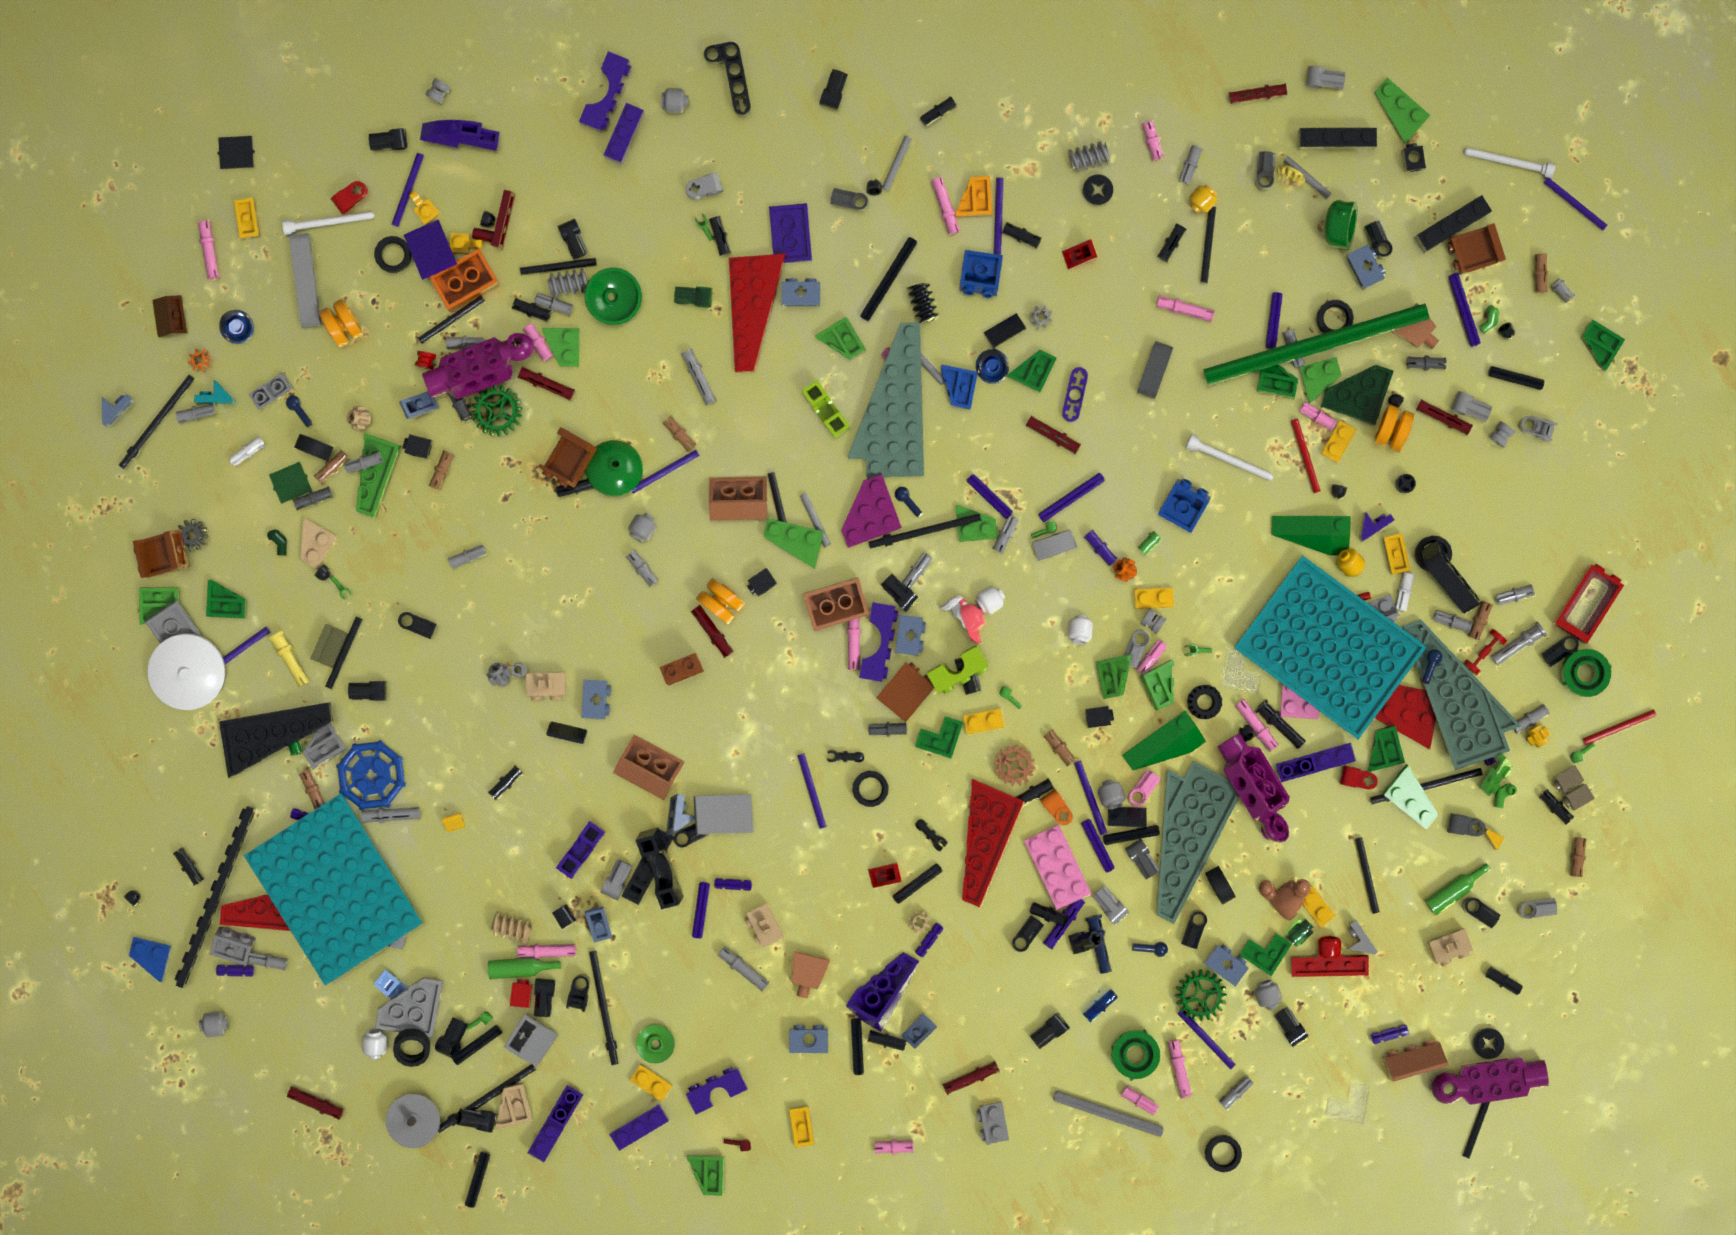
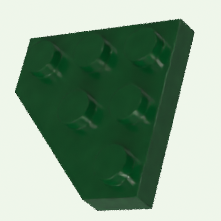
M1374 365L1327 388L1320 407L1375 426L1394 371Z

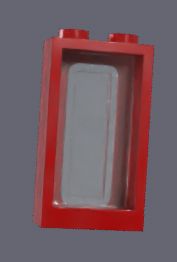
M1598 564L1587 567L1552 623L1584 644H1588L1624 587L1620 583L1621 579L1613 574L1609 576L1604 573L1605 569Z

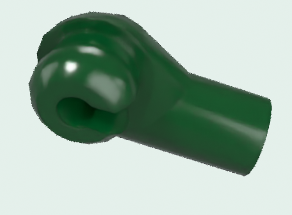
M270 530L267 533V538L277 544V555L286 556V537L279 530Z

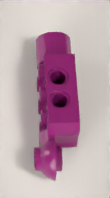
M513 333L506 341L501 342L493 337L441 357L439 367L422 373L430 397L434 398L448 392L454 398L460 399L511 379L513 371L510 360L521 361L528 358L533 353L534 341L526 334Z
M1239 733L1217 746L1226 761L1223 771L1253 820L1261 821L1263 824L1261 831L1264 838L1274 842H1284L1289 837V827L1285 819L1276 812L1288 804L1290 796L1262 750L1258 747L1247 746Z
M1521 1057L1461 1065L1458 1076L1449 1072L1439 1074L1432 1083V1093L1437 1101L1443 1104H1452L1461 1097L1470 1105L1528 1096L1530 1089L1549 1086L1545 1060L1524 1062ZM1451 1083L1453 1086L1452 1092L1445 1094L1444 1086Z

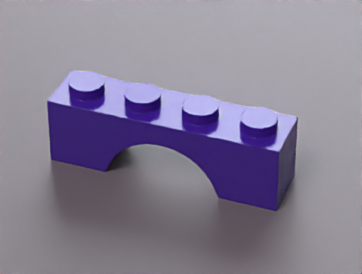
M609 51L607 52L601 71L608 78V92L601 101L594 104H586L579 120L580 125L600 133L603 129H607L610 121L608 115L610 111L613 112L617 105L615 98L617 94L622 93L625 85L622 81L625 76L628 77L632 68L629 65V59Z
M872 603L869 622L878 628L881 634V645L874 655L862 659L859 676L861 679L882 682V678H887L888 667H885L886 659L890 660L892 650L888 648L889 640L893 641L895 630L891 629L892 622H897L898 616L895 606Z

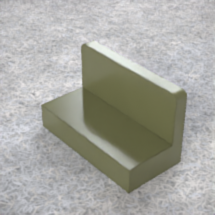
M325 624L310 659L333 668L348 633Z

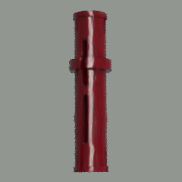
M1286 83L1273 86L1267 84L1260 88L1229 92L1230 104L1264 98L1270 100L1271 97L1287 95ZM1276 90V92L1260 94V92ZM1256 93V95L1240 97L1241 95Z
M523 366L517 377L532 383L534 387L539 386L569 401L575 392V389L544 377L540 372L535 373Z
M1422 399L1416 408L1417 411L1448 425V428H1454L1466 435L1469 434L1473 426L1457 418L1458 415L1454 414L1453 416Z
M1032 415L1026 424V427L1057 443L1056 446H1062L1074 454L1077 453L1081 446L1080 443L1069 438L1066 433L1062 434ZM1039 425L1040 427L1046 429L1047 431L1051 432L1052 435L1049 434V433H1047L1046 431L1040 429V428L1037 427V426ZM1055 435L1058 436V437H1060L1061 439L1067 441V442L1070 443V444L1068 445V444H1066L1065 442L1059 440L1058 438L1055 437Z
M699 605L693 609L691 613L712 640L711 643L719 649L724 658L731 655L734 650L724 638L725 635L720 633L702 606Z
M996 1061L981 1068L976 1067V1070L942 1084L946 1089V1094L949 1095L975 1082L985 1081L984 1078L999 1073L1000 1070L997 1067Z
M293 1086L288 1091L287 1098L316 1109L322 1115L327 1114L340 1120L344 1113V1108L329 1103L327 1099H319Z

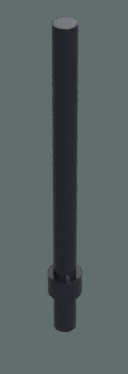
M191 375L186 377L133 447H129L126 451V456L119 463L121 468L125 470L132 459H136L140 453L139 450L195 380Z
M978 513L892 536L891 534L884 535L883 538L868 541L870 549L884 545L887 547L895 542L982 521L981 515Z
M1477 768L1420 785L1425 791L1481 776L1483 773L1481 768ZM1383 794L1370 797L1371 805L1384 801L1387 803L1392 802Z
M591 951L589 955L607 1041L605 1043L606 1051H609L611 1065L619 1064L616 1052L618 1048L617 1042L614 1041L597 951Z
M533 1064L529 1065L464 1109L475 1111L501 1094L504 1087L518 1083L536 1071V1068ZM457 1113L451 1114L447 1117L446 1121L440 1124L439 1134L450 1126L454 1127L457 1125Z

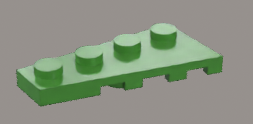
M364 433L365 441L362 455L368 456L380 452L383 463L368 467L367 470H360V486L358 487L356 511L375 518L401 446Z

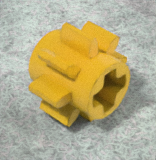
M1538 724L1527 731L1529 736L1526 739L1531 746L1535 744L1539 748L1549 742L1547 736L1551 734L1546 726L1542 728Z

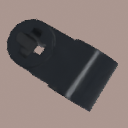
M579 974L573 979L566 1004L567 1009L571 1007L585 1012L590 988V978L587 975ZM577 979H584L586 987L579 988L576 984Z

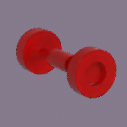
M1494 629L1489 632L1490 636L1494 639L1481 650L1475 662L1472 663L1466 659L1463 663L1476 676L1481 672L1476 665L1481 659L1484 660L1492 651V646L1496 642L1502 645L1507 642Z

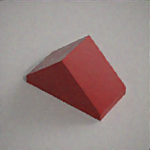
M1092 239L1062 251L1068 269L1097 260Z
M897 862L868 869L873 888L902 882Z

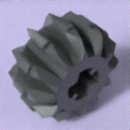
M191 519L190 524L187 520H184L186 527L178 525V528L182 530L184 548L188 546V550L193 551L195 546L197 550H200L199 543L205 546L206 542L202 539L209 538V535L203 534V532L208 530L207 527L201 528L203 522L199 521L196 524L195 519ZM193 530H195L194 535L196 536V538H191V540H189L190 535L188 533L190 531L193 532Z

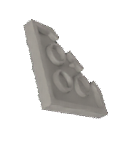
M423 977L378 1008L375 1028L394 1032L414 1028L421 1030L428 1037L432 1038L443 981Z

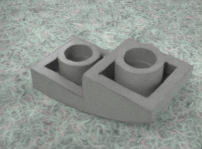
M282 372L269 382L255 389L249 396L258 410H261L294 388L284 372Z
M1071 529L1032 542L1038 561L1077 548Z

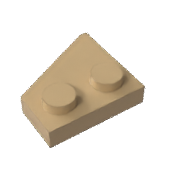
M304 518L301 560L318 570L337 536Z
M523 1083L504 1087L496 1129L532 1121L533 1118Z

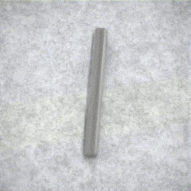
M1059 1091L1055 1092L1053 1098L1055 1102L1159 1137L1162 1136L1164 1131L1162 1126Z

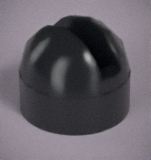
M877 179L875 181L869 180L866 186L867 193L869 195H879L882 192L881 182Z
M484 211L480 225L484 227L492 226L494 224L493 221H495L494 215Z
M1508 322L1503 324L1498 332L1504 339H1511L1515 335V328Z
M1392 394L1388 402L1399 408L1405 398L1399 394Z
M1332 484V496L1338 499L1343 498L1346 495L1347 487Z
M323 564L314 576L324 581L329 579L331 572Z
M1244 725L1245 727L1243 728L1240 727L1238 731L1245 742L1253 739L1255 736L1254 730L1249 725Z
M131 890L125 894L124 898L135 907L140 902L141 896L137 891Z

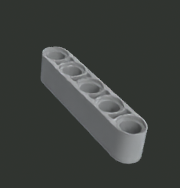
M309 233L290 235L289 242L301 328L321 326Z

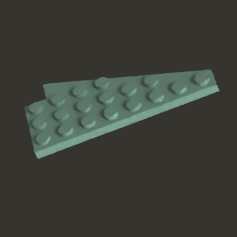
M920 322L900 323L848 454V459L866 458V478L882 474L883 477L924 476Z
M1421 619L1403 625V630L1427 646L1416 661L1421 679H1423L1429 663L1427 660L1428 652L1437 649L1442 653V661L1436 664L1429 684H1423L1454 769L1458 770L1498 756L1500 753L1510 752L1504 733L1520 728L1521 726L1517 720Z
M1192 761L1185 777L1170 770L1166 774L1157 916L1173 924L1180 914L1239 799L1229 779L1195 761Z

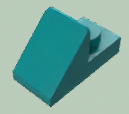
M214 380V395H211L210 391H200L199 395H194V403L235 404V399L216 380Z

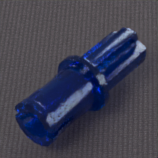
M1109 990L1098 1001L1095 1000V1003L1083 1015L1091 1023L1100 1013L1106 1012L1105 1009L1118 998L1117 994L1113 990Z

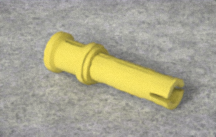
M282 630L268 638V640L276 648V654L283 658L298 687H301L308 683L309 680L291 651L292 645L287 643Z

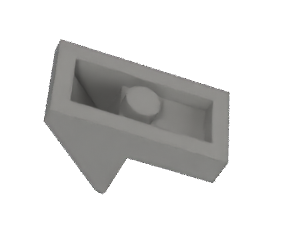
M1357 920L1350 922L1349 926L1351 928L1348 930L1354 939L1358 938L1359 940L1346 949L1370 954L1378 953Z

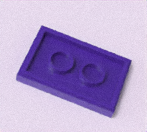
M807 203L769 206L773 254H786L783 263L812 261Z
M439 220L404 234L422 280L457 265Z

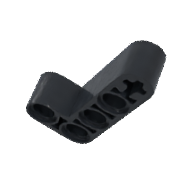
M735 42L708 46L704 51L705 61L710 65L725 63L734 112L739 117H747L751 112V105L739 46ZM728 48H735L737 50L734 56L727 55L726 51ZM710 51L718 53V57L714 60L709 59L707 55ZM738 66L740 72L737 75L731 74V67ZM736 85H742L744 90L742 93L737 94L733 91V88ZM741 98L743 99L744 106H748L744 112L737 109L740 107L739 99Z
M1439 540L1421 550L1424 564L1429 572L1464 614L1481 604L1478 595L1448 559L1447 552Z

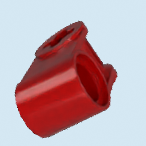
M354 181L330 199L340 213L344 214L367 196L368 188L364 183ZM356 186L362 187L361 194L354 193Z
M1343 766L1339 784L1367 790L1374 789L1377 786L1378 779L1375 774L1358 768ZM1371 775V779L1374 780V783H1370L1369 786H1366L1364 778H1368V776Z

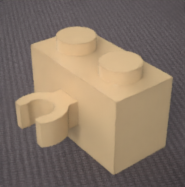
M527 673L526 697H531V700H543V696H550V700H562V696H566V673Z
M768 903L746 913L745 921L749 929L753 927L756 933L753 937L758 946L762 945L764 948L784 938Z
M1465 928L1427 941L1434 962L1436 964L1440 963L1441 966L1451 963V959L1458 956L1459 959L1470 955L1469 952L1473 951Z

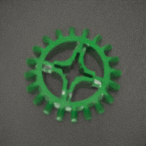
M493 385V391H490L489 387L486 388V394L480 390L479 394L482 398L480 399L475 396L474 399L478 401V404L472 403L471 405L477 408V410L471 411V414L478 416L473 418V422L480 421L476 427L479 429L485 426L482 431L484 434L490 429V436H493L494 431H497L498 437L501 436V430L504 431L505 435H508V427L514 431L515 428L512 424H520L515 420L516 417L522 418V415L518 414L517 411L523 410V407L516 406L521 403V400L517 399L514 401L517 394L513 393L510 396L511 389L508 388L504 392L503 385L500 386L499 391H497L496 385ZM495 395L502 396L495 404L486 401ZM507 399H509L512 405L511 416L504 411ZM482 406L490 411L487 422L482 417ZM489 406L493 408L501 406L500 410L505 416L502 414L495 416L494 411ZM498 418L508 420L504 425L491 426Z
M1199 969V975L1196 976L1193 970L1191 971L1193 977L1190 978L1189 975L1185 974L1184 976L1187 981L1179 980L1183 987L1176 986V990L1181 991V994H1175V997L1181 998V1000L1176 1002L1177 1005H1184L1179 1010L1181 1012L1186 1009L1188 1010L1185 1014L1186 1017H1189L1192 1013V1020L1195 1021L1197 1015H1199L1200 1022H1203L1204 1015H1206L1207 1020H1211L1210 1013L1215 1017L1218 1016L1215 1010H1223L1219 1004H1226V1001L1221 1000V997H1227V994L1221 993L1222 990L1226 989V986L1219 987L1222 979L1215 981L1217 977L1215 973L1210 978L1209 970L1203 975L1202 969ZM1199 980H1207L1215 988L1203 989ZM1193 982L1195 991L1192 995L1185 998L1186 990ZM1198 987L1203 993H1207L1203 1000L1204 1004L1200 998H1194L1198 994ZM1217 993L1215 1003L1211 1008H1208L1207 999ZM1197 1001L1201 1004L1203 1011L1193 1010L1187 1003Z

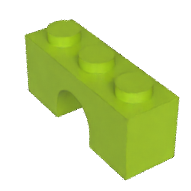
M818 380L801 391L834 439L850 429V425L832 403Z
M979 644L961 653L960 656L964 662V668L961 671L954 672L950 670L944 662L927 672L937 693L942 691L944 694L954 689L953 685L957 683L962 685L971 680V675L976 673L978 676L987 671L986 667L990 663Z

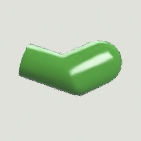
M1493 305L1487 307L1488 319L1479 326L1483 334L1498 324L1500 312Z
M1505 784L1496 791L1494 807L1503 808L1505 798L1516 794V786Z

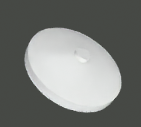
M182 633L165 639L153 651L148 664V680L155 695L166 705L179 710H194L209 704L218 695L225 680V663L220 651L208 639L196 634Z

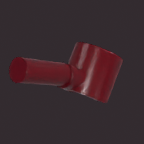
M724 1139L725 1144L740 1145V1151L751 1150L749 1140L735 1141Z

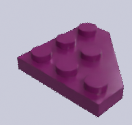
M882 474L863 480L841 528L848 548L902 528Z

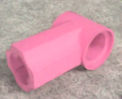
M1147 769L1135 787L1129 792L1128 802L1133 806L1144 804L1161 779ZM1134 792H1138L1142 796V800L1139 803L1134 802L1132 799Z

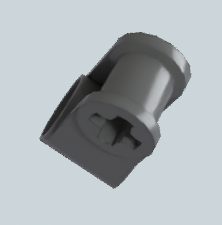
M1450 813L1448 833L1481 836L1485 833L1486 826L1483 821ZM1478 822L1481 830H1477V833H1474L1475 831L1471 827Z

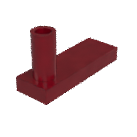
M504 190L495 230L489 231L474 227L472 239L491 242V246L503 250L515 193Z

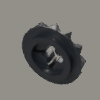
M1092 175L1083 185L1084 197L1093 205H1102L1111 199L1113 184L1104 175ZM1092 184L1096 185L1097 187H1099L1100 185L1102 186L1104 184L1101 190L1104 196L1100 195L1099 193H1097L1096 195L1094 194L1092 196L1095 190Z
M1484 1028L1479 1031L1474 1038L1476 1053L1485 1059L1498 1057L1504 1049L1503 1036L1492 1028ZM1483 1038L1487 1040L1493 1039L1492 1045L1495 1049L1493 1050L1490 1047L1484 1048L1486 1043Z

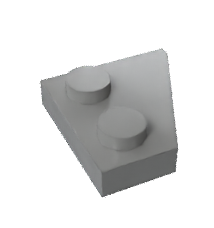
M330 723L314 734L311 743L306 746L303 754L314 770L344 752L346 748Z

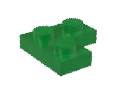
M945 716L939 734L920 729L915 747L952 758L963 722Z
M1275 933L1266 949L1249 939L1239 953V956L1272 976L1292 943Z

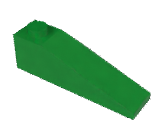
M1272 516L1271 535L1326 555L1339 556L1341 551L1349 549L1351 516Z
M1184 710L1126 751L1122 756L1132 770H1137L1189 754L1203 745L1206 740L1189 714Z

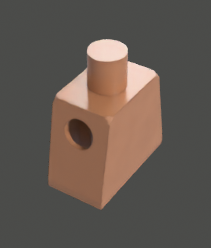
M1431 319L1391 331V333L1416 348L1420 347L1424 342L1433 349L1439 342L1431 334L1437 327Z
M794 951L792 983L799 985L797 996L808 999L810 988H819L830 960Z

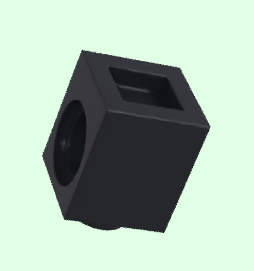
M1417 143L1406 145V148L1402 150L1405 173L1424 171L1426 164L1423 145L1417 146ZM1410 153L1417 154V162L1409 160Z
M409 434V437L405 438L403 443L404 453L429 460L433 441Z
M765 568L748 580L750 584L747 587L752 595L757 594L759 597L776 586L777 582L769 570Z
M1109 706L1085 709L1087 728L1111 725V721H1114L1113 710H1109Z

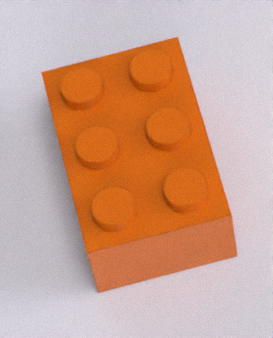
M479 248L457 260V265L429 277L449 312L500 284Z

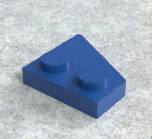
M941 365L940 368L950 405L970 410L978 372Z
M133 937L129 956L156 980L163 982L172 946Z

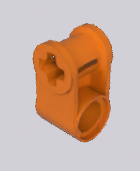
M1056 789L1040 799L1047 811L1052 814L1059 824L1067 825L1072 821L1073 814ZM1060 812L1069 813L1067 817L1069 820L1067 822L1059 820L1061 817Z

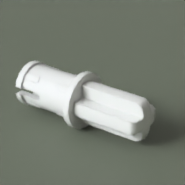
M257 436L245 446L242 445L243 448L229 457V461L233 466H237L246 458H252V455L265 447V444Z
M1403 572L1400 589H1397L1399 593L1395 607L1399 611L1407 610L1415 577L1414 574Z

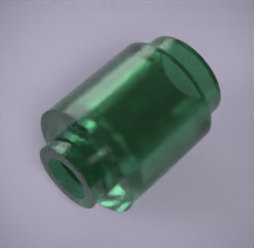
M1299 919L1288 931L1289 934L1286 938L1297 948L1299 944L1302 945L1314 933L1311 930L1313 926L1306 919L1304 921Z

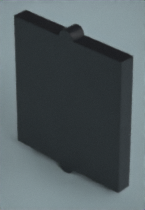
M252 136L218 138L219 151L217 154L220 159V169L254 168L253 154L255 151L253 150Z

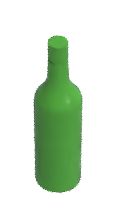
M1485 863L1470 874L1459 875L1424 900L1426 905L1437 916L1470 892L1475 881L1488 872L1490 867Z
M532 957L488 961L489 980L531 977L542 970L561 969V961L541 962Z

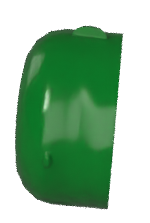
M1336 200L1329 206L1324 224V238L1329 246L1349 249L1351 247L1357 223V202Z
M1576 650L1563 662L1561 669L1563 682L1561 684L1574 695L1580 697L1596 696L1607 688L1611 679L1612 665L1609 664L1603 654L1596 650ZM1583 664H1589L1594 669V677L1589 682H1583L1578 677V668Z
M1145 1029L1143 1031L1131 1030L1121 1034L1111 1047L1114 1066L1122 1075L1130 1078V1081L1149 1076L1155 1071L1160 1062L1159 1046ZM1134 1045L1141 1046L1145 1052L1144 1059L1137 1064L1131 1063L1127 1059V1051Z

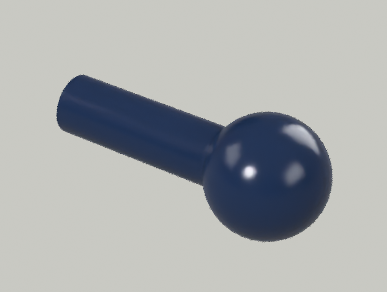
M295 395L289 396L286 399L287 408L295 411L306 427L312 425V421L301 408L300 398Z
M898 487L895 490V498L900 502H904L917 518L920 517L923 512L909 497V490L906 487Z
M1433 649L1427 654L1429 663L1422 682L1425 684H1429L1436 664L1442 661V653L1437 649Z
M1157 942L1155 945L1133 943L1132 951L1151 952L1157 957H1164L1168 953V946L1164 942Z

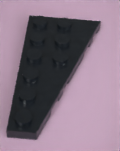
M331 702L219 721L228 778L234 777L332 723L334 720Z

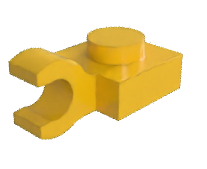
M416 191L409 195L417 205L413 211L424 225L440 214L429 199L423 202Z
M450 233V248L453 253L469 254L470 248L483 249V241L470 240V234Z

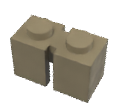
M1576 765L1553 776L1555 780L1553 784L1558 792L1561 791L1564 794L1563 802L1568 809L1576 810L1595 799L1587 784H1582L1570 792L1567 791L1584 781Z

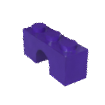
M628 103L625 104L603 156L605 159L623 165L630 149L631 140L644 117V110Z
M589 821L556 869L570 879H573L606 831L592 821Z
M729 1067L722 1071L723 1075L719 1077L713 1075L705 1079V1084L699 1086L697 1083L688 1088L689 1092L686 1093V1096L695 1115L713 1107L710 1093L714 1088H724L730 1098L748 1090L739 1068Z
M659 1103L634 1120L612 1131L609 1135L620 1151L667 1123L670 1119Z

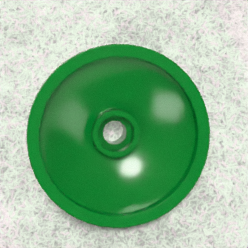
M611 267L598 271L590 278L585 288L584 299L589 313L596 320L607 325H619L629 321L636 315L641 305L642 292L638 281L631 273L621 268ZM609 293L614 295L613 300L608 299Z
M618 440L605 441L597 445L596 448L598 449L585 469L591 486L601 494L612 497L623 496L633 491L639 484L643 474V463L639 453L631 445ZM616 462L619 466L615 468L612 466V463Z

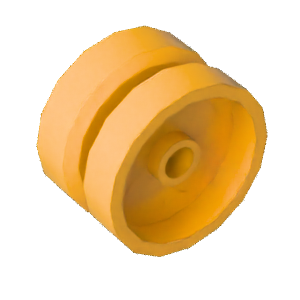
M341 298L333 303L336 316L327 307L319 311V315L324 322L323 325L339 348L349 344L345 331L353 339L363 335L357 321Z
M1389 404L1378 427L1374 443L1383 447L1391 437L1390 450L1400 453L1410 434L1415 414L1405 410L1397 420L1399 408Z
M711 578L706 586L714 595L711 597L705 591H701L695 599L729 625L734 619V615L726 608L730 606L735 611H740L745 603L737 598L736 594L727 586L721 585Z

